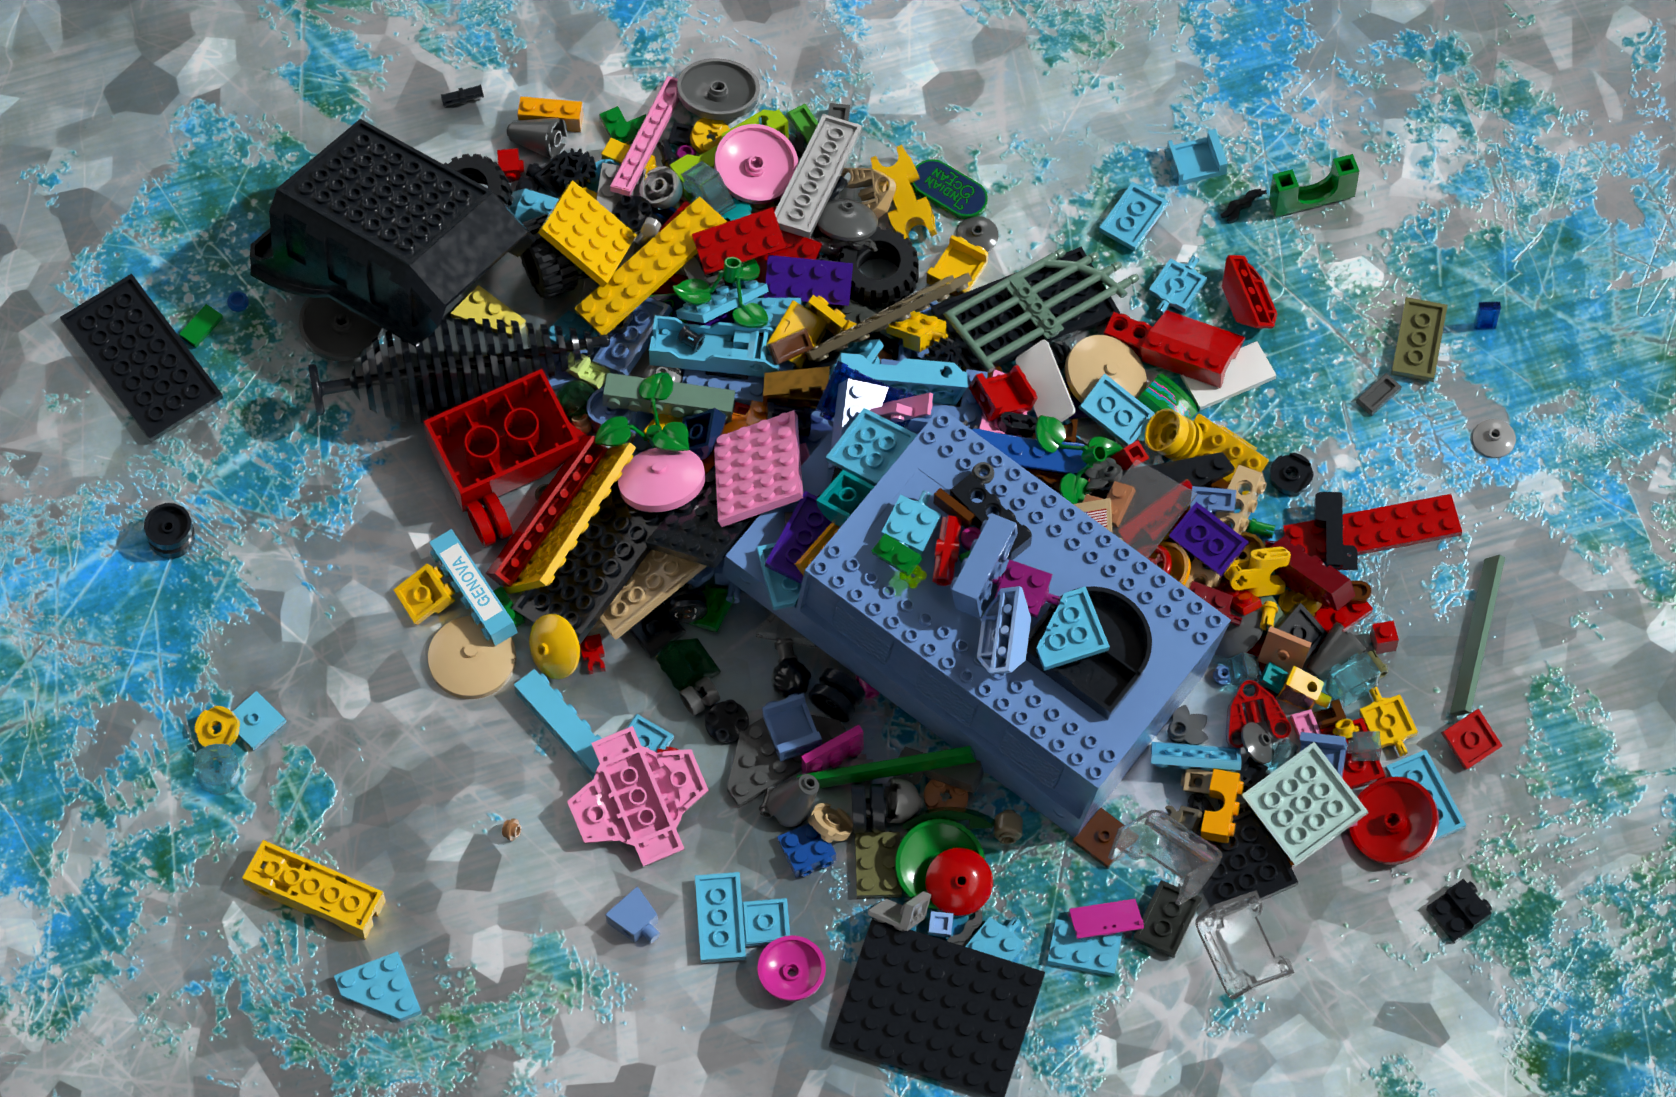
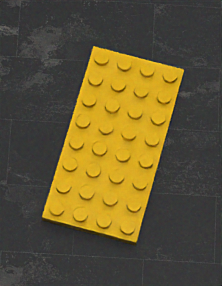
M629 442L608 449L512 586L503 587L506 593L512 594L548 586L555 578L554 573L566 561L565 556L577 545L578 536L588 528V521L599 511V504L610 494L612 484L621 477V470L633 459L632 453L636 449L634 445Z

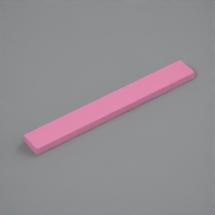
M667 76L610 185L611 192L630 196L679 102L677 96L678 78Z

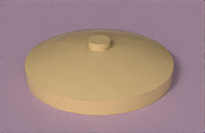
M1106 335L1086 337L1079 341L1067 356L1065 362L1066 381L1071 392L1080 403L1084 401L1103 374L1109 376L1136 399L1146 389V372L1140 358L1127 344L1116 338Z
M471 616L460 617L450 621L436 633L429 646L428 664L434 681L448 694L462 699H479L494 694L509 681L515 669L516 650L512 637L495 646L491 639L487 641L481 632L483 628L481 623L476 625Z

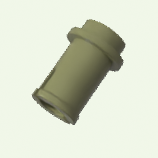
M1370 650L1363 657L1372 669L1374 677L1381 679L1389 673L1388 665L1383 664L1375 650Z

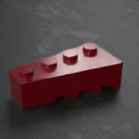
M1284 535L1270 547H1284L1290 552L1289 564L1275 569L1274 573L1285 582L1286 587L1294 592L1307 596L1310 600H1315L1325 607H1330L1336 611L1356 596L1351 579L1330 565L1326 567L1316 555L1310 557L1305 553L1303 546L1291 544V538Z

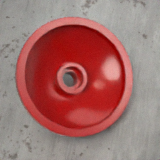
M952 848L940 853L931 862L926 873L925 885L927 893L931 894L930 900L938 909L945 913H953L955 916H964L976 912L988 901L993 888V876L988 863L978 853L966 848ZM959 877L965 879L964 885L958 884L957 880Z

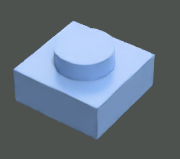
M931 911L928 935L951 937L953 913Z

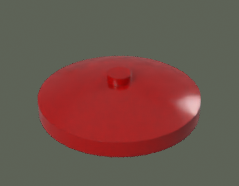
M1387 777L1373 782L1358 795L1357 798L1367 809L1368 814L1358 820L1357 825L1350 827L1349 830L1355 845L1369 859L1385 865L1404 864L1423 854L1433 842L1439 825L1438 809L1433 797L1418 782L1405 777Z

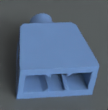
M638 887L605 914L607 923L633 942H637L644 936L650 943H653L660 936V932L654 927L658 923V915Z

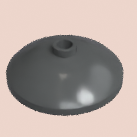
M836 199L827 202L816 226L821 232L832 238L843 241H858L866 239L876 232L878 219L876 214L863 203L849 199Z
M1230 608V614L1242 618V622L1239 627L1229 623L1215 652L1216 656L1235 658L1253 648L1263 632L1262 628L1259 627L1262 617L1261 608L1245 616Z

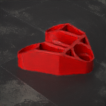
M1247 680L1238 687L1227 708L1226 742L1232 748L1244 747L1243 743L1236 745L1232 741V735L1235 732L1241 733L1243 726L1246 725L1242 704H1245L1249 723L1262 722L1257 700H1260L1264 721H1266L1268 730L1274 738H1286L1291 732V725L1275 697L1253 680ZM1246 684H1251L1255 688V693L1251 697L1246 696L1243 692ZM1277 723H1283L1286 726V733L1284 735H1278L1275 732V725Z

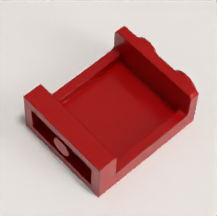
M1018 365L1013 366L1012 370L1007 374L985 378L983 373L976 374L968 387L988 421L999 419L1004 412L1019 414L1030 411L1038 399L1035 390L1031 387Z

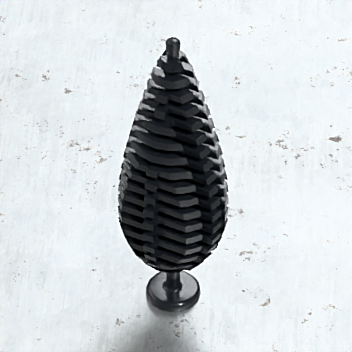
M454 318L459 360H454L447 320L442 319L440 327L446 362H440L434 331L428 337L432 361L430 365L426 364L422 342L418 347H415L418 367H413L409 344L400 338L405 369L399 370L392 333L386 331L385 338L391 371L384 372L378 336L372 340L377 369L376 374L370 375L366 348L360 353L363 375L356 376L355 366L353 365L350 378L321 382L317 366L315 364L308 365L316 414L320 416L325 412L324 395L352 390L360 400L359 389L366 388L369 409L377 414L373 386L379 385L385 417L392 420L387 384L393 383L400 421L407 422L401 381L407 380L414 422L421 423L415 379H421L429 419L435 416L429 382L430 376L435 378L440 410L443 413L448 410L443 374L448 373L453 404L456 407L462 404L457 372L462 371L468 402L475 398L471 369L476 370L481 396L488 393L484 367H490L494 390L501 387L498 364H503L505 379L508 384L515 381L512 362L517 361L519 377L522 378L528 375L527 359H531L532 370L535 372L541 369L539 357H544L550 378L555 376L553 355L558 354L563 372L568 369V352H572L574 363L577 365L581 363L580 350L586 349L589 358L594 354V348L608 347L610 345V338L607 334L591 338V333L583 330L584 339L578 340L576 328L569 327L570 341L565 342L561 326L554 325L557 344H551L547 325L540 324L543 346L537 347L533 324L525 322L529 348L524 349L519 323L511 320L515 351H510L505 324L503 320L497 319L501 353L496 354L489 319L482 318L487 355L482 356L475 318H468L473 357L468 358L461 319Z

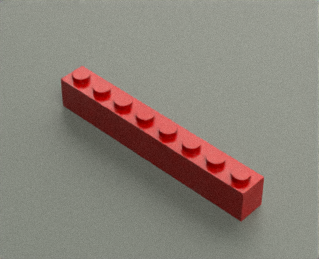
M593 435L581 438L574 454L561 466L487 570L486 575L502 587L512 586L608 451V447L596 445Z

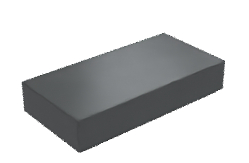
M1386 373L1357 398L1356 403L1372 416L1401 390L1402 386Z

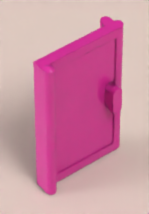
M1136 899L1069 909L1068 916L1071 917L1077 939L1144 929L1143 919L1141 918Z

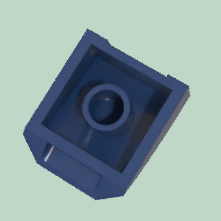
M712 408L699 414L683 417L682 423L686 425L689 434V450L694 452L701 460L706 459L714 451L717 438L723 433L726 415L718 409Z

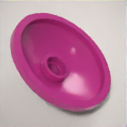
M791 935L775 939L764 948L758 960V977L762 986L773 997L784 1001H799L813 995L822 985L826 974V963L821 950L812 941L800 936ZM794 971L796 975L791 977L788 973Z

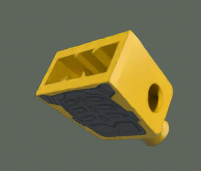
M1293 666L1276 699L1304 710L1312 709L1314 704L1327 709L1332 696L1321 692L1324 686L1323 681Z

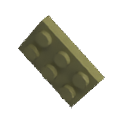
M900 832L855 833L857 899L902 898V888L898 883L895 873V855L900 844Z

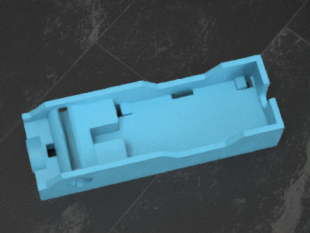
M655 315L653 336H651L649 348V362L652 366L764 377L765 373L778 372L780 364H774L772 356H768L770 351L766 344L775 331L771 327L746 328L735 323L718 322L712 326L685 324L675 317ZM685 325L689 326L690 330L695 333L705 335L704 343L697 352H694L690 346L677 342L679 332ZM759 331L764 332L763 336H759Z
M841 353L837 359V364H834L830 370L831 395H837L838 384L849 378L889 387L885 399L899 400L925 393H933L932 403L956 405L968 388L967 372L962 371L952 362L904 358L897 365L870 363L861 354ZM944 367H946L947 369L945 370L943 375H941V372L943 371Z

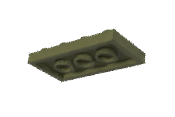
M1405 298L1392 375L1434 382L1448 305Z

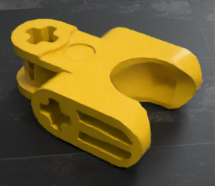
M1284 547L1256 549L1251 551L1250 559L1235 560L1223 575L1226 579L1230 580V585L1233 589H1245L1256 597L1282 594L1285 591V582L1278 575H1271V573L1279 567L1287 566L1290 562L1291 554Z

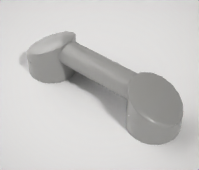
M647 217L635 243L641 247L646 245L651 238L657 235L662 226L661 223L654 218Z

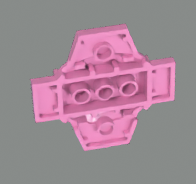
M633 726L591 743L600 763L594 779L567 801L584 843L621 841L627 845L634 846L643 867L685 850L676 829L683 813L709 792L692 750L656 753L647 747L641 746Z

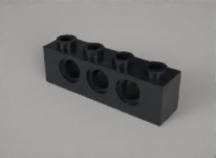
M970 473L950 489V496L975 515L974 525L978 529H981L983 521L988 520L989 517L987 515L991 513L1015 522L1018 534L1007 557L1008 560L1015 559L1031 546V531L1027 526L1021 525L1016 520V516L1011 510H1006L1001 505L999 498L995 494H990L985 489L984 483L979 478H975ZM978 498L982 500V502L975 503L972 501V499Z

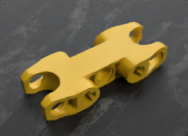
M897 146L898 161L890 167L882 166L876 156L871 157L872 169L883 172L892 178L896 184L893 200L897 209L887 212L895 232L897 233L898 231L904 234V239H909V232L913 227L924 225L927 227L931 237L937 235L935 216L927 197L917 200L911 183L919 180L920 177L911 157L906 153L903 146Z

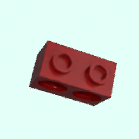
M1114 312L1104 331V335L1124 342L1139 357H1142L1141 347L1152 326L1144 321L1131 319L1126 314ZM1115 328H1122L1123 330L1118 331ZM1140 335L1143 338H1136L1134 336Z

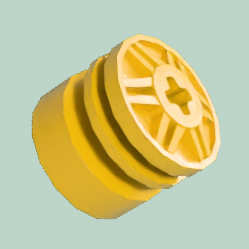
M1162 409L1156 412L1147 423L1144 433L1148 448L1172 461L1193 458L1200 449L1203 439L1202 429L1198 423L1172 409Z

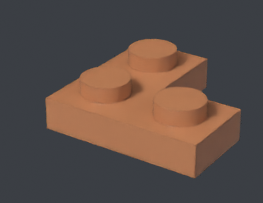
M1114 481L1107 498L1111 499L1112 526L1119 527L1136 492L1134 486ZM1086 494L1083 502L1101 500L1102 498Z

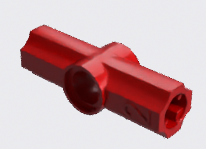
M956 516L943 517L941 521L940 537L937 539L934 559L936 561L932 581L940 586L951 585L954 577L955 562L957 563L962 520Z

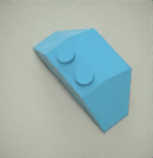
M521 189L513 191L511 195L513 202L509 208L519 221L523 223L544 214L549 215L559 199L532 190Z

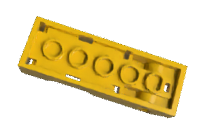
M265 840L261 842L242 877L244 885L249 886L255 892L302 913L313 914L330 921L344 931L365 940L374 925L372 921L373 915L378 917L386 902L383 891Z

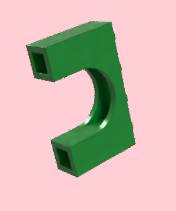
M1350 154L1334 158L1328 176L1309 186H1299L1293 169L1273 174L1269 202L1275 217L1355 197L1360 171L1354 155Z

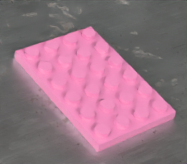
M794 410L762 420L748 427H742L728 434H722L717 438L714 451L718 522L721 527L803 499L798 416Z

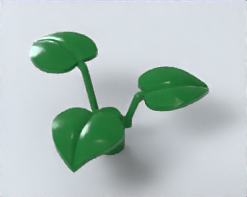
M736 257L726 258L724 269L719 271V275L711 288L701 279H688L673 286L674 292L680 299L690 304L700 305L711 300L710 293L715 290L721 278L724 277L726 282H736L740 308L733 311L734 321L746 328H758L768 324V315L760 305L756 303L744 305L742 301L740 280H754L760 273L755 259L742 263Z
M667 372L657 373L647 377L640 384L639 393L643 399H651L655 425L649 426L646 434L634 425H628L626 417L617 416L608 419L601 425L595 437L596 445L611 447L622 445L629 440L631 430H633L644 441L648 440L652 448L657 447L667 451H689V434L685 424L670 422L663 427V430L659 424L655 401L656 399L665 400L671 395L673 391L671 375Z
M1043 415L1038 417L1035 433L1037 441L1043 450L1054 453L1059 447L1061 449L1083 451L1081 457L1087 465L1077 472L1076 476L1069 473L1060 481L1061 496L1072 504L1082 503L1086 494L1089 495L1090 490L1086 489L1089 482L1085 478H1080L1081 475L1089 468H1092L1093 464H1100L1106 458H1110L1122 450L1123 447L1108 438L1100 436L1090 439L1087 446L1063 445L1062 442L1066 437L1063 424L1054 417Z

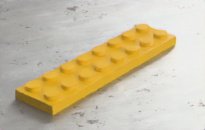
M699 196L615 271L604 287H597L574 308L575 311L600 335L608 334L698 253L692 238L693 233L726 223L727 221Z

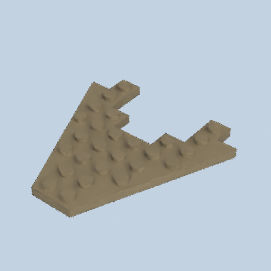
M965 273L955 279L953 275H950L922 288L817 345L813 349L806 351L805 355L808 360L819 362L829 357V352H839L847 348V343L863 341L870 337L869 333L880 332L888 328V323L902 322L911 317L910 312L914 310L915 312H921L930 307L929 303L935 300L938 302L950 297L949 293L955 290L960 292L968 288L967 283L972 281L969 273Z

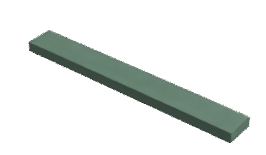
M1500 554L1484 559L1450 714L1455 717L1469 714L1472 710L1505 557Z

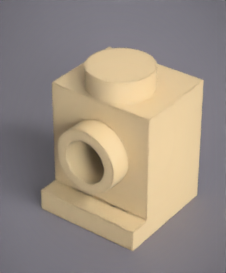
M1186 769V773H1183L1181 777V786H1184L1183 790L1185 792L1210 795L1209 788L1213 771ZM1198 778L1202 779L1200 786L1195 785V780Z

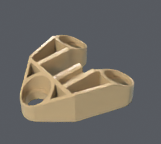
M871 168L843 169L840 176L844 178L847 173L851 175L850 181L846 186L847 188L867 187L861 189L858 196L861 197L862 203L876 214L877 219L888 212L896 190V184L892 178L883 172Z

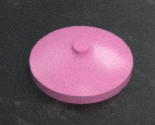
M760 124L742 125L728 132L720 141L714 158L715 173L722 187L738 200L751 204H766L780 199L798 166L797 153L792 143L776 129Z
M656 447L634 456L630 463L623 467L621 470L622 475L618 479V486L623 500L631 507L645 512H664L679 508L693 500L702 490L706 475L701 459L690 450L667 451Z

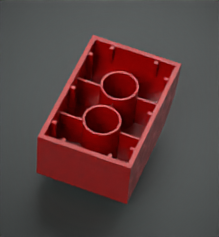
M543 369L424 421L426 440L462 512L466 511L465 505L474 500L483 504V496L494 492L499 497L547 475L571 457L579 445V440Z

